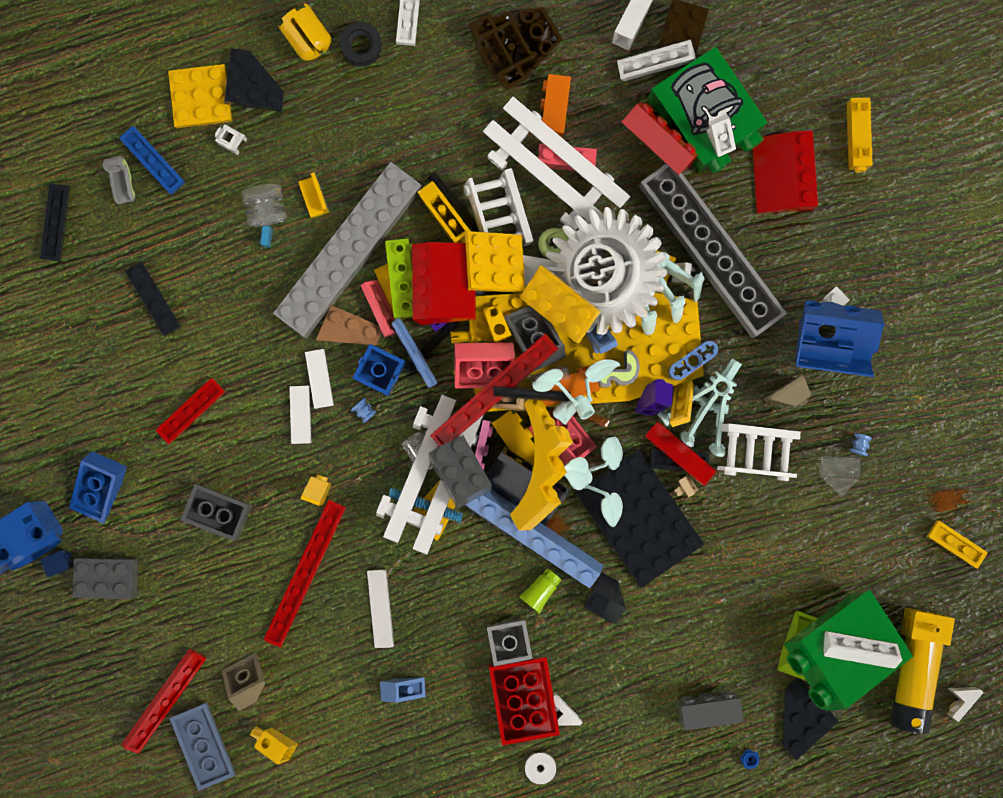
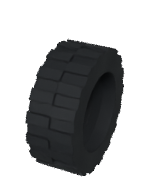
M366 22L349 24L340 35L339 45L342 55L346 58L347 62L352 63L354 66H369L379 58L380 52H382L380 35L371 24ZM363 35L369 39L370 47L365 53H357L352 49V40L356 36Z

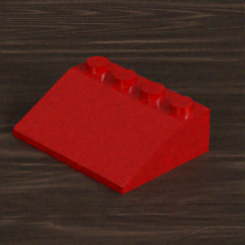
M641 102L636 104L622 123L678 175L688 169L698 156L695 152L696 149L690 143L686 144L681 140L682 136L676 130L668 128L666 126L667 122L662 117L655 116L652 113L653 109L648 104H642Z
M813 130L763 136L764 141L752 149L757 214L813 211L818 207Z
M428 242L412 244L413 320L418 324L429 325L476 320V290H468L466 243Z
M547 657L533 658L498 666L488 664L502 746L560 735Z

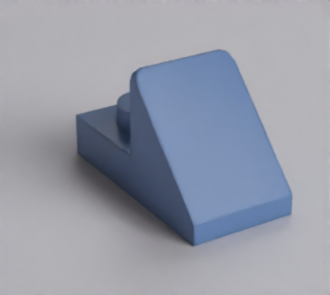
M597 325L590 333H586L596 354H602L618 346L616 339L609 330L604 335L597 334Z

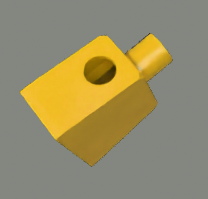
M256 726L250 733V736L257 740L254 746L255 749L277 765L289 761L298 746L297 742L273 728L263 731Z

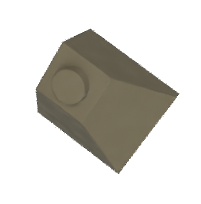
M802 375L793 378L763 399L765 402L788 407L798 406L800 408L808 403L807 398L811 396V393Z
M254 653L221 670L228 699L238 711L256 703L265 685L258 655Z

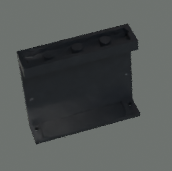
M505 447L486 475L492 484L491 490L517 507L526 493L534 465ZM557 482L552 487L557 492L560 502H563L570 489ZM559 505L540 523L546 526ZM466 506L472 514L479 515L480 517L485 519V522L487 524L497 527L505 536L512 537L513 539H515L520 546L527 547L526 545L518 541L516 538H514L513 536H511L510 534H508L507 532H505L504 530H502L501 528H499L498 526H496L495 524H493L492 522H490L489 520H487L486 518H484L483 516H481L480 514Z

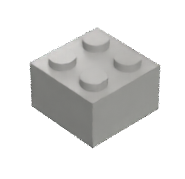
M525 618L487 625L494 666L533 659Z

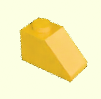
M318 474L316 477H311L300 499L316 505H324L331 483L327 482L328 478Z

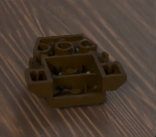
M544 7L520 10L518 13L511 14L504 12L502 15L492 16V14L485 15L469 23L471 35L475 40L476 50L496 82L499 81L506 90L524 82L563 40Z

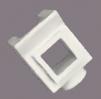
M224 125L223 128L219 127L215 133V141L236 155L240 153L237 148L241 141H247L244 134L227 125ZM228 132L234 135L230 143L224 140Z

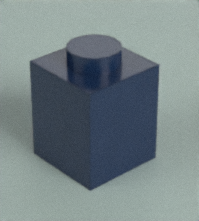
M67 549L40 560L47 578L74 567V557Z

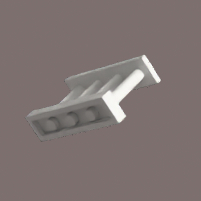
M512 168L504 170L500 175L501 177L497 180L474 185L473 179L469 178L464 185V192L467 197L469 196L479 232L489 233V228L513 223L517 229L515 234L522 235V247L530 245L533 242V238ZM497 187L505 189V197L483 203L479 202L477 192ZM503 205L510 206L512 213L509 216L485 221L483 210Z
M721 424V432H728L727 436H729L727 467H717V470L724 471V475L736 476V472L778 476L777 480L789 481V477L797 478V474L788 473L790 443H792L793 439H800L801 432L737 424ZM739 434H746L745 438H747L745 468L734 467L737 437H739ZM757 436H763V440H765L762 470L752 469L754 444ZM775 438H781V442H783L780 472L770 471L772 444Z

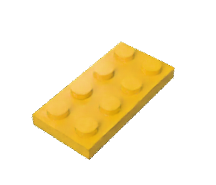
M540 265L520 295L523 301L576 343H580L601 312L542 265Z

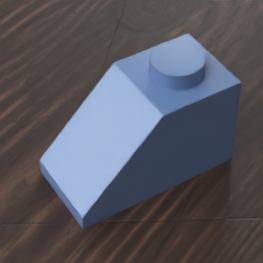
M425 677L380 681L381 701L398 703L426 697Z

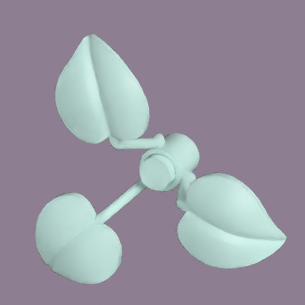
M609 359L601 360L591 365L585 372L587 376L585 379L587 397L580 395L573 398L559 382L563 377V372L560 369L547 371L532 384V387L536 391L545 392L552 389L554 385L559 386L570 399V402L569 400L568 402H561L554 408L552 414L566 425L576 411L581 419H587L594 414L595 411L590 404L593 399L590 394L589 382H598L604 379L616 367L621 365L619 362Z
M610 437L601 446V456L605 461L603 464L588 468L586 459L576 457L564 466L567 471L564 476L576 490L590 489L605 496L601 501L602 514L607 523L614 527L619 521L623 509L620 496L617 493L609 495L608 492L589 485L592 481L591 471L604 468L607 465L611 470H615L622 461V446L618 438Z

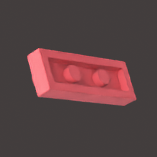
M379 280L363 283L361 288L384 337L397 334L391 325L395 320L393 310Z

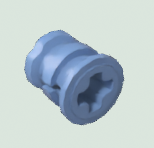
M366 398L362 399L351 409L352 412H357V416L361 417L364 423L376 413L375 410L371 409L372 406L370 404L367 405L365 402Z
M855 433L856 439L855 441L853 440V448L849 449V451L857 455L868 456L866 449H869L870 445L868 443L872 438Z

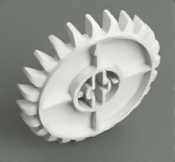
M605 207L604 220L596 211L591 209L589 210L591 223L588 224L586 220L577 215L575 220L579 228L578 231L566 225L562 227L569 238L567 242L562 239L553 238L552 241L561 249L560 254L554 252L546 253L549 259L557 263L556 267H547V269L601 311L586 333H590L596 325L597 334L599 335L606 334L609 326H611L612 332L619 333L622 330V323L625 322L628 327H634L636 324L635 316L638 315L646 318L648 312L645 307L648 304L656 306L658 303L654 294L655 292H662L664 286L658 281L659 278L667 275V270L659 267V264L666 260V254L663 252L656 253V250L661 246V240L658 237L649 240L653 234V228L648 224L640 231L642 220L637 215H634L630 224H628L629 215L623 209H620L617 220L614 212L608 207Z

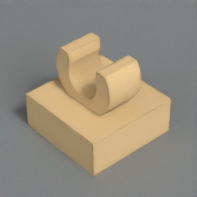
M689 474L679 480L681 485L674 490L678 496L686 492L688 497L698 491V488Z

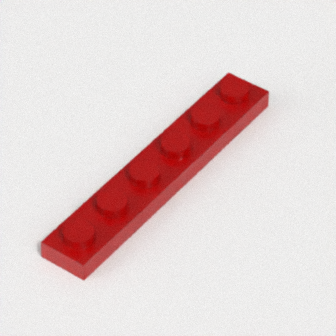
M189 648L121 745L124 749L137 754L140 753L207 659L203 654Z

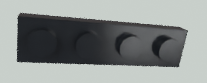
M49 184L40 253L41 260L61 262L70 186Z
M141 261L127 269L125 273L163 336L166 337L181 328L182 326L144 263Z

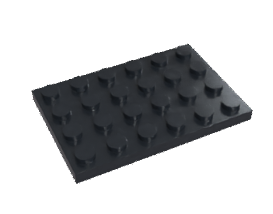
M639 449L623 459L617 469H609L589 483L590 486L608 492L609 495L617 493L620 496L623 509L616 526L611 527L602 514L601 501L605 498L603 494L584 488L575 492L641 588L704 545L654 470L650 468L649 463Z

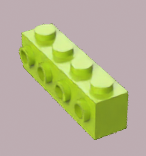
M409 239L385 241L394 319L413 318L411 259L413 243L410 244Z

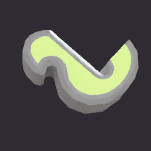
M117 156L105 159L103 161V168L109 173L114 201L118 205L134 201L135 191L132 188L131 173L125 158Z
M625 350L624 369H614L608 376L598 381L599 387H610V381L619 386L633 383L638 377L640 369L638 357L633 351Z

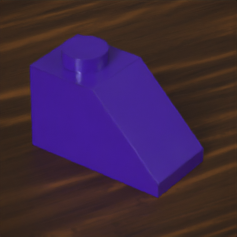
M656 379L646 385L635 412L654 416L660 411L671 407L673 384L666 383L662 379Z

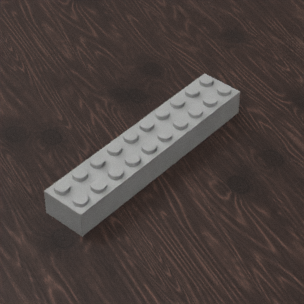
M390 162L273 314L307 339L328 312L331 305L339 298L418 196V191L422 189L421 184Z
M665 164L640 183L639 188L752 339L787 314L682 173L678 175L668 164Z

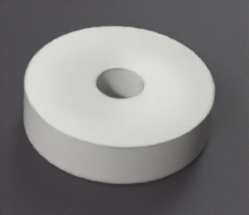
M542 751L535 752L526 760L525 772L533 783L546 784L555 776L556 764L550 754ZM543 765L544 769L542 771L537 770V766Z

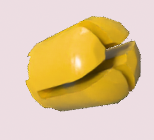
M304 4L305 8L298 11L294 8L282 18V25L277 26L301 59L313 60L321 56L319 51L326 52L332 41L330 34L310 6Z

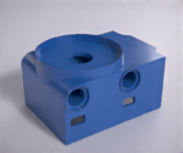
M805 301L798 327L799 334L795 350L796 367L874 377L871 358L872 354L879 349L883 326H885L882 312L880 310L858 308L855 306H842L834 302L819 303L816 301ZM822 324L835 326L836 328L835 334L829 338L822 337L818 330Z
M46 501L27 502L0 519V574L9 569L11 571L34 561L62 541L60 538L63 533L62 526Z

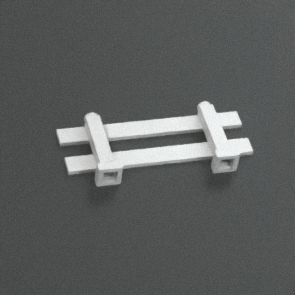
M514 97L509 100L503 109L520 123L517 129L510 135L492 120L483 131L500 146L497 152L492 150L488 154V160L503 171L507 167L506 160L510 156L513 157L574 209L569 215L565 213L560 221L575 231L579 229L575 216L578 215L591 223L589 214L591 209L596 211L604 220V214L593 206L602 195H605L619 208L630 198L625 191L613 182L615 179L607 172L605 174L602 173L541 121L542 117L533 110L531 112ZM530 132L593 185L585 197L579 194L521 144Z
M444 395L441 396L433 416L427 414L428 409L420 406L413 423V428L420 430L421 427H424L428 430L397 505L391 503L390 497L383 495L376 512V516L383 519L385 515L391 517L383 537L396 543L399 542L406 523L420 528L413 549L426 555L435 535H440L444 524L440 522L450 499L441 480L426 516L411 510L431 464L428 453L438 446L430 435L449 419L456 400ZM483 416L461 434L464 435L470 447L476 446L479 435H476Z

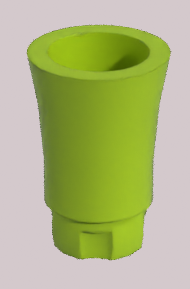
M547 568L519 598L540 614L550 596L557 589L556 586L561 582V579Z

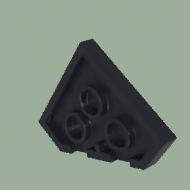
M231 48L224 104L282 112L284 91L251 51Z
M796 678L784 689L782 745L796 761L839 722L830 711L820 709L813 703L809 696L810 688L800 678Z

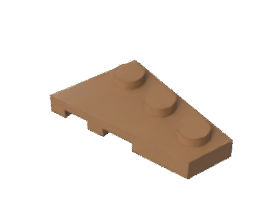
M331 305L316 341L360 345L372 344L377 346L382 331L380 326Z

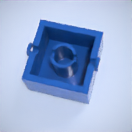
M369 344L364 356L358 362L359 366L353 379L390 396L406 362Z

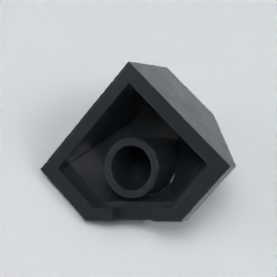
M601 572L583 607L617 625L626 608L619 582Z

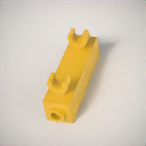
M851 98L847 102L849 170L862 173L872 166L870 98Z

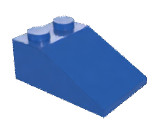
M92 451L81 460L69 508L104 523L123 483L127 466Z

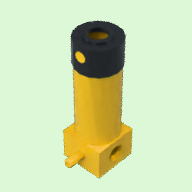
M905 608L900 634L906 636L905 644L914 657L900 668L890 719L891 726L911 733H930L943 646H950L955 618Z

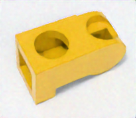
M499 305L483 309L493 343H501L511 339L510 330Z

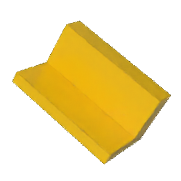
M311 173V178L299 181L311 219L329 213L315 173Z

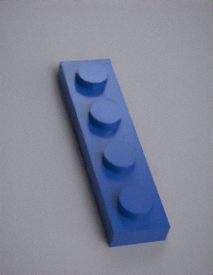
M134 126L119 138L171 195L186 183Z

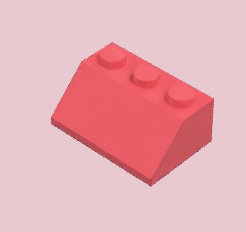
M455 343V388H484L515 360L513 343Z
M554 408L548 412L550 417L554 419L556 426H564L568 430L573 441L558 456L564 466L576 457L584 458L597 447L573 416L565 425L553 416ZM531 425L528 429L534 435L533 428Z

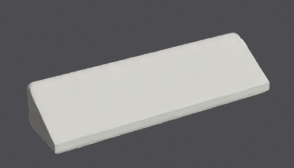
M691 40L621 59L617 63L621 80L628 81L689 64L696 60Z
M387 569L367 571L375 648L394 647Z
M825 632V657L888 668H896L902 661L898 644Z

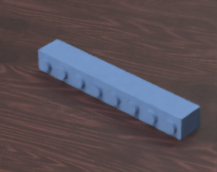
M493 490L465 504L588 588H591L601 574L603 564L543 524H537L532 530L519 531L510 515L516 506Z

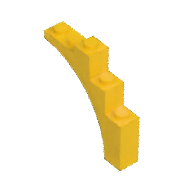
M528 399L524 403L533 428L535 458L532 477L526 493L518 506L510 514L519 531L532 530L561 504L557 492L552 486L567 473L563 462L558 456L573 443L568 430L564 426L555 425L554 419L550 417L546 410V405L541 400Z

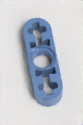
M713 341L702 343L669 367V377L675 381L682 380L715 357L718 353V346ZM705 346L713 348L711 350L712 354L707 353L704 356L699 354L706 350ZM691 355L698 358L696 366H691L688 363V358ZM685 365L686 369L680 372L681 376L673 374L675 372L674 367L678 369Z

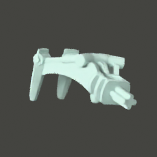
M663 252L666 254V260L660 263L659 267L666 269L667 274L691 286L693 299L697 302L704 281L702 272L696 274L695 277L680 269V266L670 261V256ZM663 277L659 278L658 282L664 286L662 293L670 302L673 322L677 323L682 318L685 304L684 296L676 298L668 288ZM647 305L645 308L648 316L646 318L641 317L644 333L651 335L655 330L657 314L654 310L650 311Z
M733 358L722 374L715 371L716 376L710 377L711 383L705 382V386L701 389L697 385L694 386L693 401H698L701 407L695 416L696 419L690 430L680 433V439L687 446L693 447L695 441L693 435L707 411L713 410L714 413H717V431L715 443L709 445V450L717 457L725 455V447L721 444V424H724V415L728 414L729 405H726V402L731 397L728 393H733L734 389L732 387L737 386V383L732 381L742 365ZM724 381L726 388L724 390H717L716 385L718 382ZM714 390L709 398L703 396L704 394ZM718 396H721L720 404L714 403ZM665 409L658 413V416L666 426H669L671 409L668 412Z

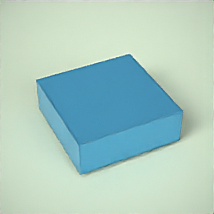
M270 226L262 227L260 244L264 248H271L273 229Z

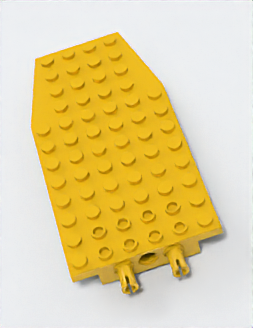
M522 293L476 296V320H468V331H451V337H458L452 338L451 343H493L483 309L498 304L503 316H507L530 305L520 298ZM655 293L654 297L658 303L656 306L648 304L649 310H654L657 314L653 334L646 335L644 333L641 317L637 315L635 316L636 324L632 328L628 327L624 322L622 323L621 332L614 333L611 326H609L608 330L616 339L618 346L602 354L594 352L586 334L580 343H576L553 325L565 346V358L532 372L515 388L533 390L532 384L547 371L560 369L563 373L569 371V374L577 373L576 369L584 366L589 368L594 363L606 359L619 362L621 366L615 369H624L625 350L633 351L638 357L640 365L638 377L633 383L625 386H619L610 381V387H599L600 391L590 393L593 399L590 404L625 402L640 398L646 385L656 379L665 380L666 383L676 386L685 381L704 376L703 365L682 380H672L668 375V369L672 364L701 345L698 302H695L694 299L684 298L685 304L682 318L679 322L674 323L670 302L664 294ZM512 335L511 339L501 342L513 343L515 360L520 356ZM691 355L688 358V363L691 366H696L698 358ZM685 365L678 369L674 367L675 372L673 374L681 376L680 372L686 369ZM474 388V394L476 395L483 388ZM561 402L546 407H556ZM491 408L488 412L505 411L508 409Z

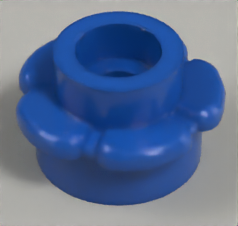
M746 750L741 755L740 761L746 769L755 768L759 764V755L756 751Z

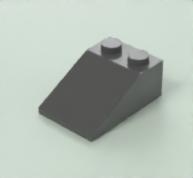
M531 306L504 316L520 355L544 334H547L559 348L534 371L565 358V346L552 323Z

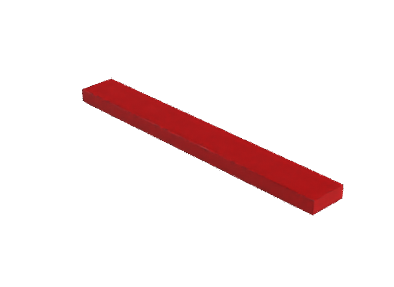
M544 334L430 435L440 447L459 437L503 398V396L496 397V395L493 397V386H499V388L500 386L504 388L516 387L559 348L547 334Z
M328 499L265 634L264 641L279 648L282 647L347 507Z

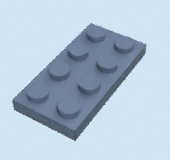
M207 702L169 718L198 791L236 775Z

